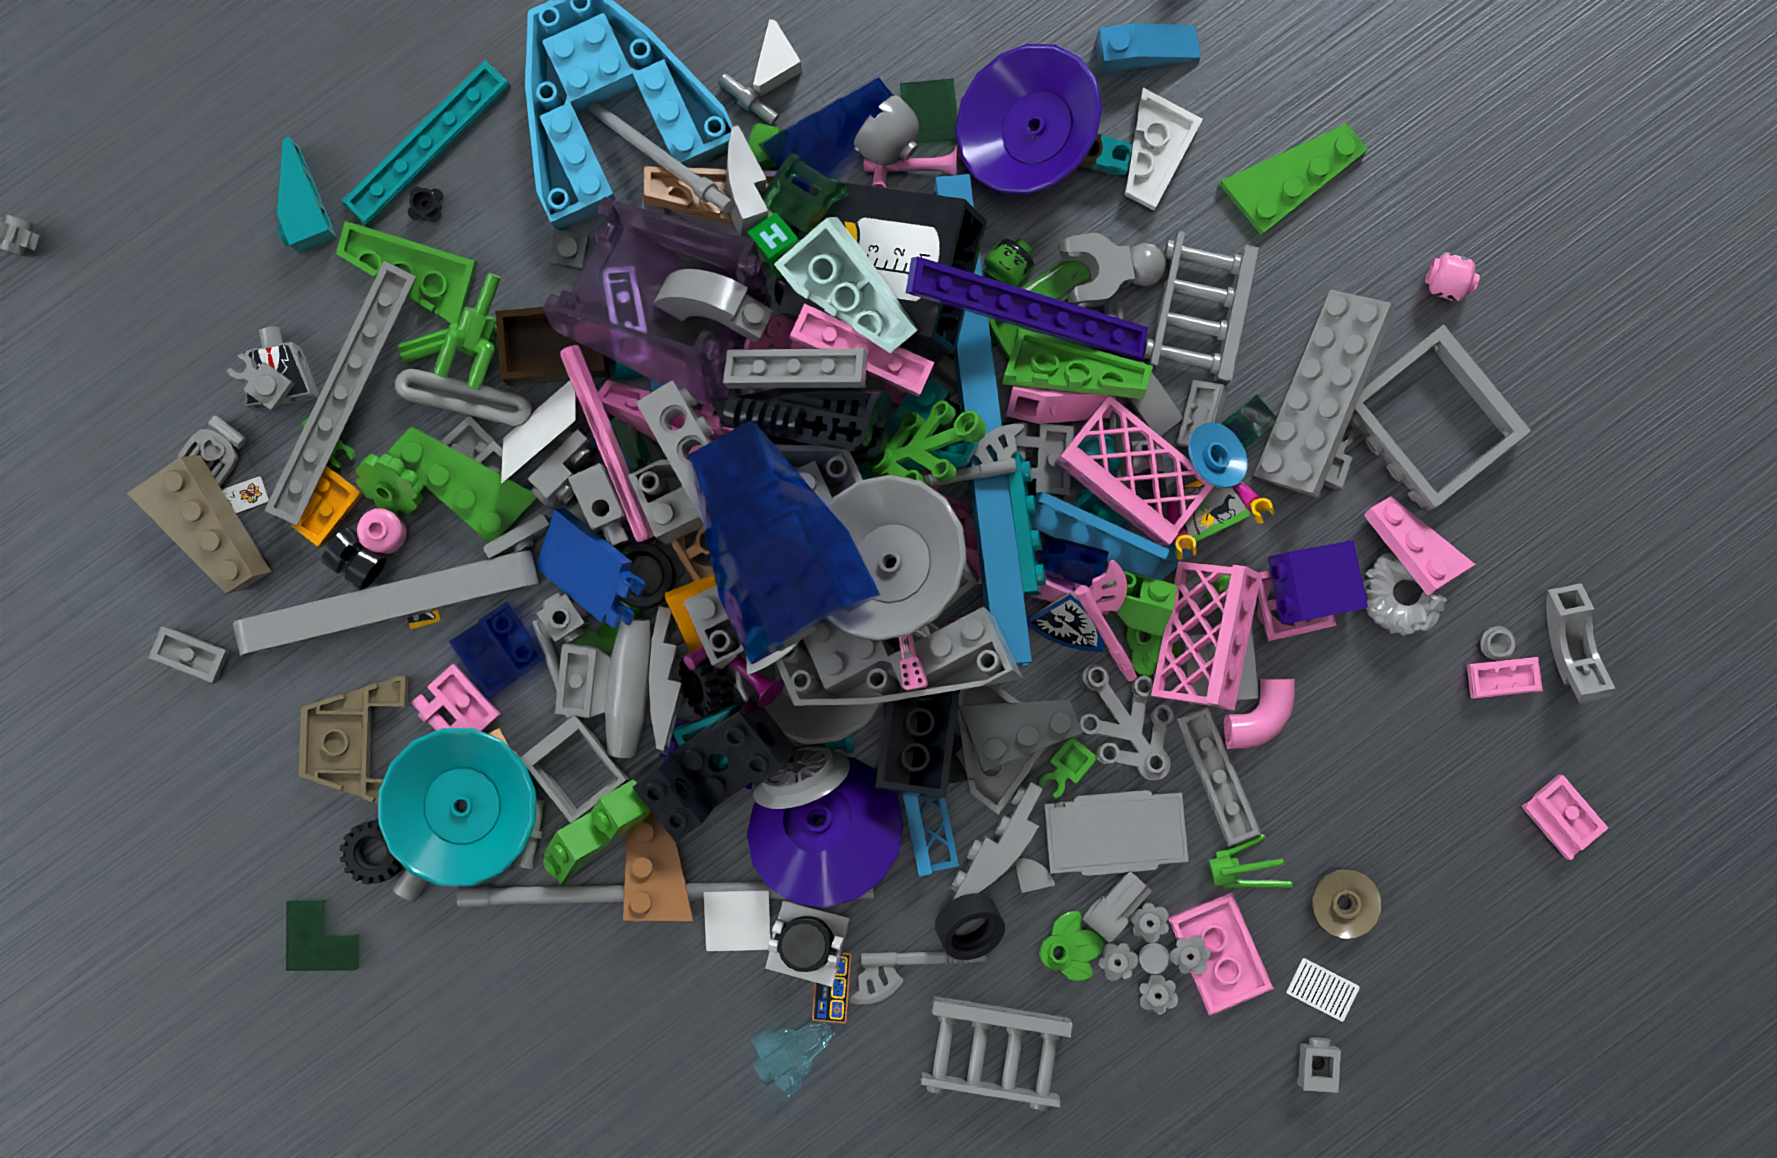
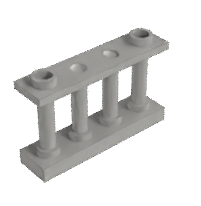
M1178 231L1174 239L1168 240L1164 257L1169 263L1153 339H1147L1143 359H1148L1147 365L1153 366L1152 371L1158 365L1159 359L1210 369V373L1215 374L1213 383L1227 386L1233 377L1259 248L1245 245L1239 254H1234L1231 257L1184 247L1182 245L1185 232ZM1179 260L1230 270V274L1235 275L1233 287H1227V290L1178 280L1176 279ZM1177 293L1223 303V307L1228 308L1226 320H1221L1218 323L1171 313L1169 308L1172 294ZM1171 326L1216 336V340L1221 341L1219 353H1214L1211 356L1164 346L1162 342L1165 327Z
M864 348L727 350L723 380L727 388H750L749 393L773 388H869L884 391L885 382L879 379H865L868 354Z
M933 996L931 1012L932 1015L938 1016L937 1021L941 1023L933 1073L921 1072L920 1082L921 1085L927 1086V1091L947 1094V1090L1028 1102L1030 1103V1108L1040 1111H1050L1051 1106L1060 1108L1061 1100L1058 1094L1049 1092L1057 1041H1061L1062 1036L1071 1038L1073 1023L1070 1018ZM959 1019L972 1021V1027H975L967 1079L946 1076L954 1024H958ZM993 1025L1007 1027L1006 1032L1009 1033L1001 1085L981 1081L988 1031L992 1030ZM1027 1030L1040 1032V1037L1044 1039L1036 1090L1015 1087L1023 1036L1027 1035Z

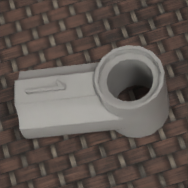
M1131 871L1126 872L1105 897H1100L1083 916V920L1110 943L1126 927L1129 922V916L1152 890Z

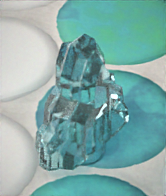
M827 1022L807 1024L797 1031L785 1027L772 1033L766 1029L750 1038L759 1056L752 1061V1064L766 1086L775 1082L783 1093L789 1097L802 1086L801 1078L811 1070L812 1058L825 1049L833 1035V1031Z

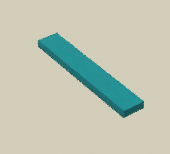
M484 60L341 202L368 228L511 87L510 83Z

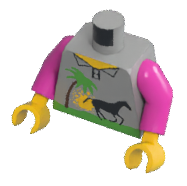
M1181 466V472L1187 471ZM1194 476L1182 477L1185 484L1183 487L1184 496L1197 495L1204 487V484ZM1239 482L1230 488L1214 486L1172 541L1175 544L1177 559H1183L1182 549L1185 548L1192 550L1195 556L1197 541L1251 516L1249 511H1252L1256 523H1264L1260 514L1261 511H1269L1272 516L1275 514L1271 501L1266 498H1260L1243 482ZM1177 490L1171 493L1172 497H1178ZM1193 500L1185 501L1186 508ZM1168 502L1166 519L1174 525L1180 517L1179 502Z

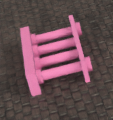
M804 304L789 338L794 340L790 349L864 348L868 354L865 377L884 381V391L888 392L891 402L897 405H901L908 393L917 397L920 396L934 365V362L901 347L889 353L855 331L852 326L806 304Z

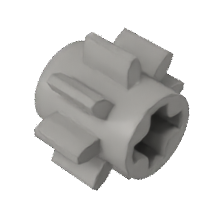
M7 215L5 223L0 222V249L24 256L26 248L35 251L40 235L31 232L33 223Z

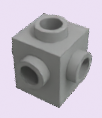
M556 593L541 603L543 609L536 613L541 620L537 623V626L548 641L553 638L557 643L565 641L567 644H570L585 634L582 628L590 625L585 617L589 612L567 594L560 596L559 593ZM562 611L566 615V620L563 624L558 625L554 617Z

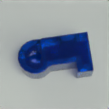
M1054 538L1047 541L1044 545L1038 564L1044 565L1045 575L1050 579L1064 578V580L1086 585L1089 588L1092 585V580L1103 574L1109 551L1065 539Z

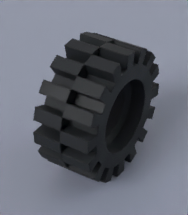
M682 658L679 664L681 667L679 676L682 677L680 683L685 687L684 697L689 698L688 704L690 707L694 706L696 714L703 717L732 706L735 695L731 691H734L735 688L734 684L730 683V680L733 678L731 673H727L728 665L721 670L712 666L709 658L697 665L695 669L691 670L686 666L684 658Z
M378 820L356 825L350 829V833L344 836L343 840H345V843L340 845L339 850L343 851L340 862H345L346 868H344V871L347 874L351 873L353 875L352 879L355 881L361 880L363 881L362 884H377L393 878L394 875H397L402 870L400 869L402 864L388 850L378 825ZM371 838L382 841L387 850L385 860L379 865H370L362 857V847Z

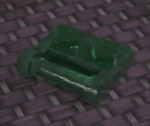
M794 153L789 155L762 193L761 198L768 211L773 214L777 213L782 220L808 235L817 227L832 203L838 201L844 195L845 184L836 178L830 179L807 165L804 158ZM800 176L821 189L816 198L791 183L793 178Z

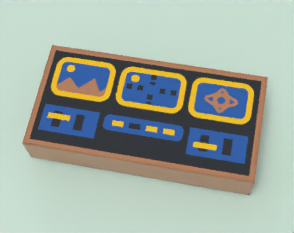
M852 952L841 953L832 987L815 982L812 1021L847 1023Z

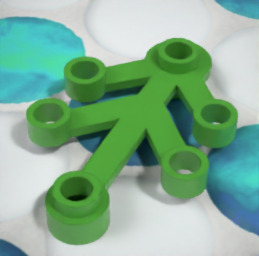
M941 400L933 406L931 414L926 421L917 412L906 414L902 420V425L888 442L884 455L876 461H864L868 473L874 478L894 475L919 480L926 484L925 477L917 470L908 471L898 464L912 459L930 470L939 482L943 484L949 483L956 475V467L947 459H938L928 452L961 440L969 443L979 442L986 434V423L975 411L968 410L957 417L954 428L932 436L940 424L946 425L955 417V409L947 401ZM909 435L914 436L908 445L902 447Z

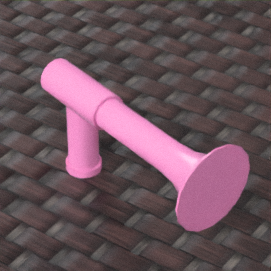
M956 146L951 154L943 157L910 158L907 161L901 158L896 163L885 166L874 164L864 158V173H874L872 186L886 188L887 173H898L899 171H941L952 176L958 175V147Z

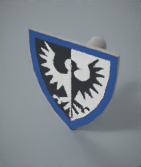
M1072 592L1026 617L1027 625L1048 640L1083 651L1103 652L1104 640L1092 620L1088 617L1077 596Z

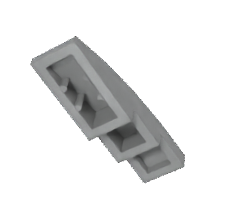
M659 606L651 642L649 668L650 714L656 748L661 754L668 755L673 736L672 732L675 728L685 687L682 683L673 681L680 655L678 647L669 644L675 618L669 608Z

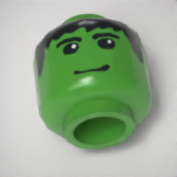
M1007 238L1002 239L985 257L984 264L987 269L984 273L990 279L1018 287L1034 269L1035 264L1030 256L1033 250L1020 238L1016 241Z

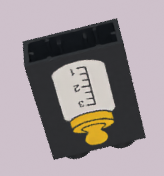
M811 178L807 199H800L795 204L791 215V231L799 239V242L826 218L837 217L863 249L918 329L901 346L955 354L965 311L905 293L911 258L919 256L975 273L987 220L966 199ZM783 275L779 278L776 277L774 294L776 302L780 305L779 312L796 323L804 304L831 315L809 298L806 299L798 294Z

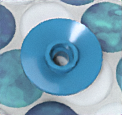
M1214 422L1204 423L1192 432L1188 443V452L1191 463L1200 477L1218 488H1230L1241 482L1246 474L1248 461L1245 448L1235 433L1226 426Z

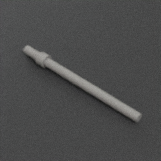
M595 101L590 104L588 109L590 114L691 187L694 195L706 203L711 202L725 213H729L733 209L734 202L718 191V186L706 177H699L600 103Z

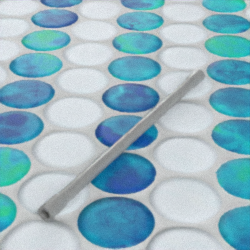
M765 882L686 883L689 901H703L704 892L768 890L769 899H786L769 889ZM624 885L458 887L457 889L458 907L624 902ZM874 887L858 899H874Z

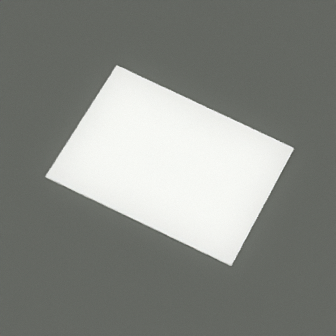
M571 380L531 413L529 419L524 424L516 426L503 438L501 484L576 421L575 390Z

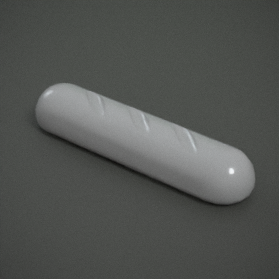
M417 369L404 370L395 379L394 387L396 393L401 399L408 402L511 426L524 424L532 413L531 403L526 396L485 385H482L481 389L477 390L467 385L468 381L451 377L443 378L434 373Z

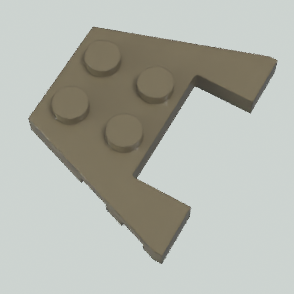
M400 675L358 690L302 706L300 713L299 777L359 796L370 802L378 803V791L383 779L370 778L372 706L408 707L409 676Z

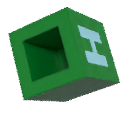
M774 213L749 230L748 235L756 252L779 278L782 274L774 264L799 242V239L781 217Z

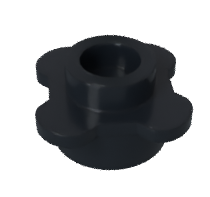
M418 186L412 188L409 199V217L413 220L428 218L432 222L438 221L442 216L439 210L440 202L444 198L441 190L437 188L430 190ZM427 201L429 203L428 206L423 207V202Z

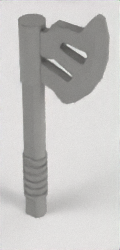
M1010 424L998 427L987 433L973 454V457L979 459L981 464L979 466L957 469L953 480L945 484L1017 472L1016 461L1012 457L1018 452L1016 437L1025 430V426L1023 424ZM1002 437L1006 438L1008 444L1006 448H1003L999 441ZM991 447L995 451L998 461L993 462L987 448ZM932 474L923 475L926 479V485L931 488L944 485Z
M946 951L861 953L862 967H865V969L858 974L859 990L852 994L848 1001L858 1005L873 1004L891 996L903 982V977L896 972L894 967L896 965L973 964L986 962V954L972 960H957L947 955ZM879 967H883L888 980L886 985L883 984L879 976ZM869 979L872 980L875 988L873 993L868 992L867 981Z

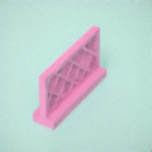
M1108 396L1055 461V463L1152 542L1163 547L1172 543L1179 530L1214 487L1200 477L1188 458L1112 396ZM1108 407L1120 416V429L1103 430L1102 415ZM1097 422V431H1090ZM1127 422L1133 427L1127 428ZM1128 433H1142L1147 438L1148 450L1130 452ZM1122 434L1124 453L1106 454L1104 435ZM1098 436L1100 455L1088 456L1077 446L1084 437ZM1154 444L1160 449L1154 450ZM1167 454L1174 461L1175 472L1157 474L1155 455ZM1149 456L1151 475L1133 476L1131 457ZM1125 458L1127 477L1115 478L1108 470L1107 459ZM1095 460H1101L1102 466L1095 462ZM1181 466L1187 471L1181 472ZM1194 476L1204 484V487L1197 495L1184 496L1182 477ZM1176 477L1178 497L1160 498L1158 479ZM1152 480L1154 499L1142 500L1135 492L1134 481ZM1121 482H1128L1129 488H1127ZM1193 500L1186 508L1185 501ZM1179 502L1180 517L1174 525L1163 517L1161 503ZM1148 504H1155L1156 510H1154Z
M1178 562L1174 584L1177 585L1174 608L1164 630L1151 696L1235 710L1262 574L1240 565L1227 567ZM1188 571L1197 572L1202 582L1189 592L1185 586ZM1222 575L1231 576L1228 589L1219 595L1212 584ZM1205 589H1208L1214 600L1200 610L1194 598ZM1189 603L1195 616L1182 625L1178 619L1179 613ZM1219 607L1223 613L1222 622L1212 629L1205 617ZM1200 622L1207 634L1194 644L1187 632ZM1182 637L1189 649L1175 659L1172 654L1173 643ZM1212 641L1216 647L1215 657L1205 663L1199 651ZM1194 656L1200 669L1187 678L1180 666ZM1175 671L1182 683L1171 692L1164 691L1166 677ZM1204 675L1209 681L1206 697L1198 696L1192 687Z

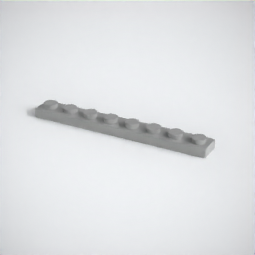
M383 262L264 511L298 525L416 276L390 263Z

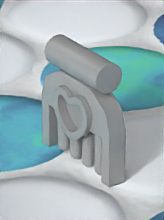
M213 416L208 422V427L212 430L200 429L194 433L178 456H197L201 451V457L204 461H208L206 465L209 469L215 461H219L211 473L214 478L216 477L215 480L218 485L221 486L236 466L238 460L236 448H242L247 438L218 416Z

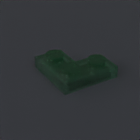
M325 900L286 901V971H354L359 969V934H325Z

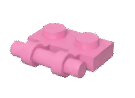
M456 664L448 667L427 687L436 697L432 702L429 703L422 694L411 702L419 711L418 717L424 723L429 722L436 731L441 728H474L483 732L501 715ZM444 706L457 720L451 726L439 714Z

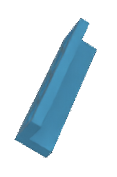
M1038 492L1035 496L1037 516H1032L1033 529H1038L1039 532L1109 563V561L1114 560L1120 565L1122 570L1152 578L1159 560H1166L1169 549L1045 492Z
M903 795L918 875L924 876L933 874V871L958 867L946 798H939L940 806L932 802L933 797L918 796L925 801L920 810L917 796ZM928 805L940 811L943 821L935 832L922 823L921 816ZM943 827L945 830L946 840L938 835ZM924 831L932 835L928 843H926ZM935 839L948 846L950 860L930 863L928 849Z

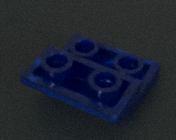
M508 602L479 619L478 623L449 641V645L487 699L509 686L546 658Z

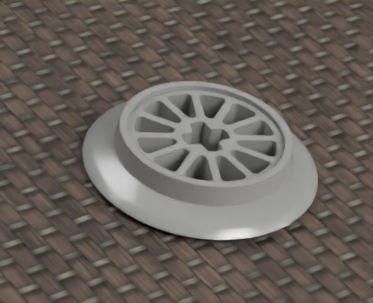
M821 745L797 747L781 770L754 788V799L759 805L771 809H786L810 803L825 796L841 784L849 772L850 762L843 754L831 752L827 747Z

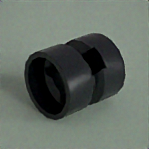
M350 527L342 529L331 540L321 558V563L336 574L344 572L345 580L359 590L368 588L382 572L388 561L387 554L373 552L365 548L360 543L357 532Z

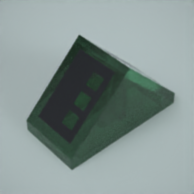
M1256 394L1221 424L1233 431L1244 448H1246L1276 423L1277 417Z

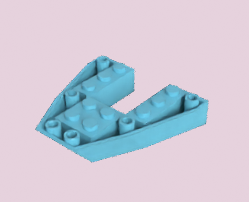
M550 0L528 10L525 92L536 192L551 224L558 230H563L618 204L577 116V113L588 109L592 102L601 103L638 86L666 148L673 158L687 168H697L728 154V144L733 125L724 106L647 26L613 0Z

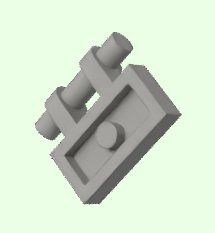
M1014 422V424H1023L1025 426V430L1016 437L1017 451L1024 458V462L1026 460V448H1035L1034 468H1031L1033 479L1032 493L1045 492L1050 495H1069L1071 475L1055 463V461L1073 440L1074 426L1037 424L1036 437L1027 436L1028 423Z

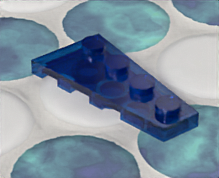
M879 77L873 78L758 145L800 195L807 196L811 178L823 180L856 147L854 140L870 115L875 119L883 112L879 106L894 95Z

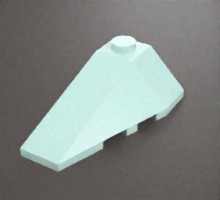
M837 217L826 218L774 264L798 294L806 299L809 298L824 308L826 312L852 326L855 331L889 353H892L918 331L863 249Z

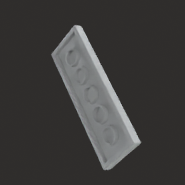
M1330 289L1253 475L1255 478L1311 496H1319L1396 308L1392 303Z

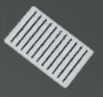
M1303 958L1286 993L1343 1022L1360 986Z

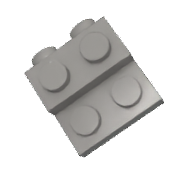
M577 429L528 478L535 486L531 492L545 506L547 505L552 510L557 506L561 508L564 504L570 505L577 497L568 477L576 474L579 470L588 469L597 458L595 454L599 450Z

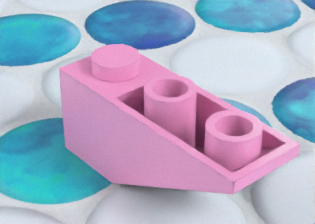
M1012 386L1006 416L1038 424L1089 420L1108 395ZM1110 407L1103 413L1102 419L1110 418L1112 412Z

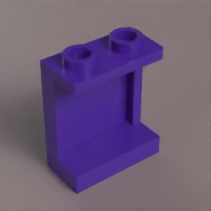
M1354 540L1268 557L1269 574L1273 582L1277 601L1276 607L1283 625L1368 608Z

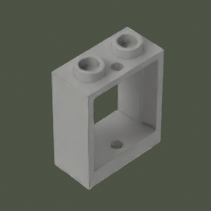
M573 715L520 757L570 823L590 813L599 798L624 785L630 779L614 757L607 754L606 747L584 719ZM577 733L583 736L615 777L613 781L579 808L575 807L541 764L543 760Z

